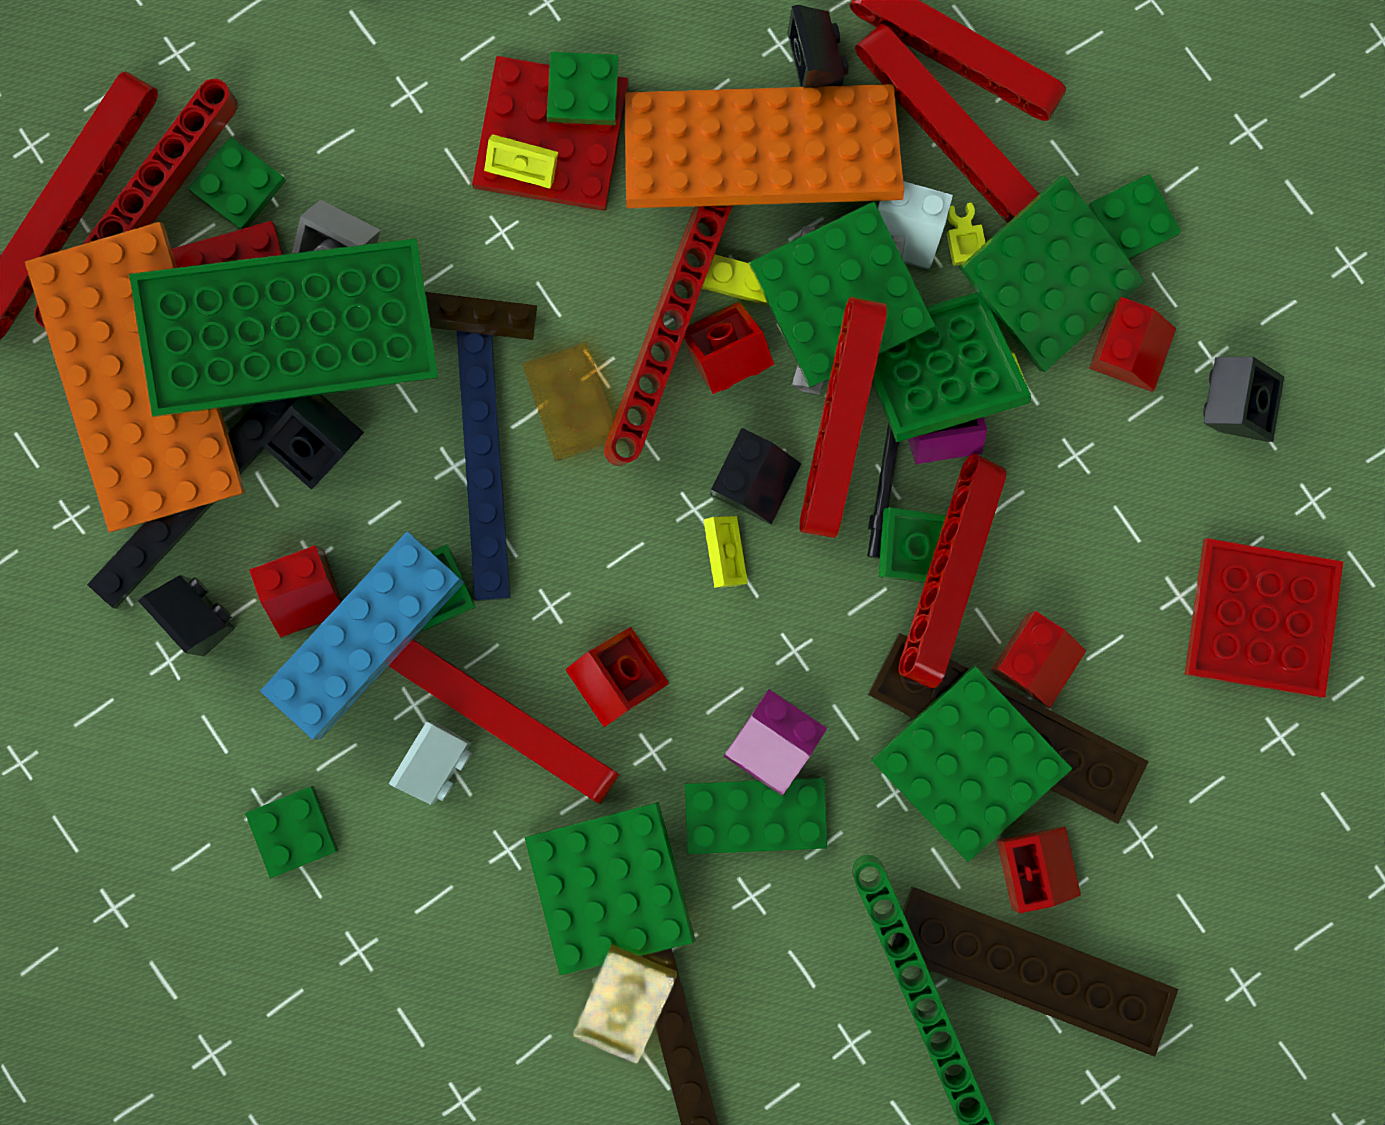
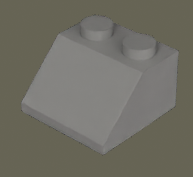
M320 199L300 216L292 254L374 244L378 242L381 230Z

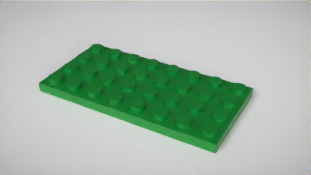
M417 238L129 274L152 417L438 379Z

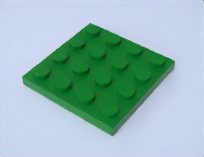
M1059 176L959 267L1039 371L1046 372L1112 312L1116 301L1120 297L1127 298L1145 282L1066 176Z
M871 202L749 262V266L809 388L830 379L843 315L850 297L885 303L887 306V316L878 355L935 327L875 202Z
M978 292L927 306L926 308L935 327L879 354L872 380L873 387L896 442L1031 403V393L995 317Z
M975 665L967 670L871 758V761L967 862L973 859L1072 770V767Z
M659 802L524 837L559 975L667 950L696 941Z

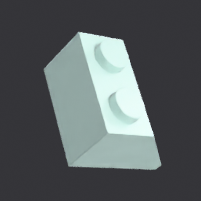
M903 181V200L879 201L877 208L890 235L905 237L904 263L930 270L946 223L953 195Z
M426 721L389 784L430 805L435 804L438 799L443 802L454 785L449 780L456 768L462 771L472 755L468 751L471 743L437 722Z

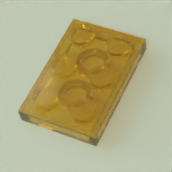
M587 342L522 364L555 462L605 445L614 420Z
M611 944L572 1037L638 1064L674 985L678 972Z

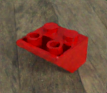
M1066 826L996 840L1012 910L1018 913L1053 907L1081 896Z

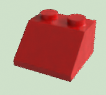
M1120 297L1116 301L1112 312L1108 314L1089 369L1153 392L1176 328L1154 308Z
M740 301L687 327L683 341L702 379L712 394L727 390L734 384L750 376L758 375L774 365L764 333Z
M316 545L249 569L260 603L280 638L323 623L342 602L324 549Z
M1035 610L1026 614L991 671L1050 709L1086 650L1065 629Z
M632 627L591 649L565 669L603 727L617 720L670 684Z

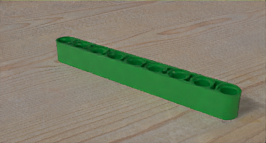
M863 855L856 859L853 864L852 873L855 885L959 1125H995L885 868L877 857ZM866 867H874L878 869L879 873L875 880L867 882L859 877L861 871ZM880 900H889L893 903V906L888 913L879 914L874 911L875 904ZM899 932L907 936L905 943L901 946L896 947L888 943L890 936L894 933ZM913 965L921 968L920 974L913 979L905 978L902 975L908 966ZM928 998L935 1001L932 1009L928 1011L917 1009V1004L922 999ZM943 1031L949 1034L947 1040L943 1043L938 1044L931 1041L932 1036L936 1032ZM958 1064L963 1067L962 1071L957 1075L951 1076L945 1073L950 1065ZM966 1097L977 1099L976 1103L970 1108L960 1106V1102Z

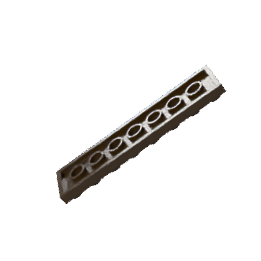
M898 633L867 695L915 719L969 668L950 659L943 680L936 688L932 689L906 678L899 673V663L907 636ZM990 680L1072 767V770L1050 790L1115 824H1119L1149 761Z
M911 886L903 912L929 970L1151 1056H1156L1179 989ZM899 932L894 933L890 945L901 946L905 943L907 936Z

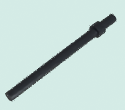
M889 423L874 515H870L868 530H871L867 557L880 559L883 511L885 508H889L899 445Z

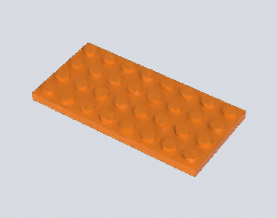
M893 84L823 86L805 89L803 87L626 92L627 208L903 200L904 183Z
M157 222L25 261L108 532H115L245 494L246 491L221 409L152 417L129 274L177 268L164 224Z

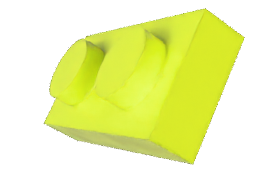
M492 134L488 140L484 171L551 188L554 181L558 152Z
M714 254L702 289L767 306V301L749 263Z
M737 516L704 519L714 588L748 584Z

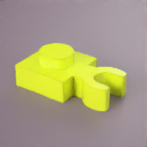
M967 203L965 206L966 217L957 216L954 206L949 208L947 218L949 223L955 227V229L948 230L947 232L953 266L962 265L985 244L982 224L972 226L971 223L975 214L972 203Z

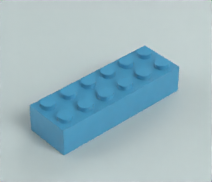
M407 531L267 682L260 692L312 740L322 739L465 582Z

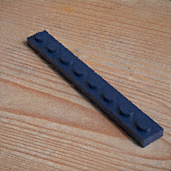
M457 331L475 601L511 599L492 335Z

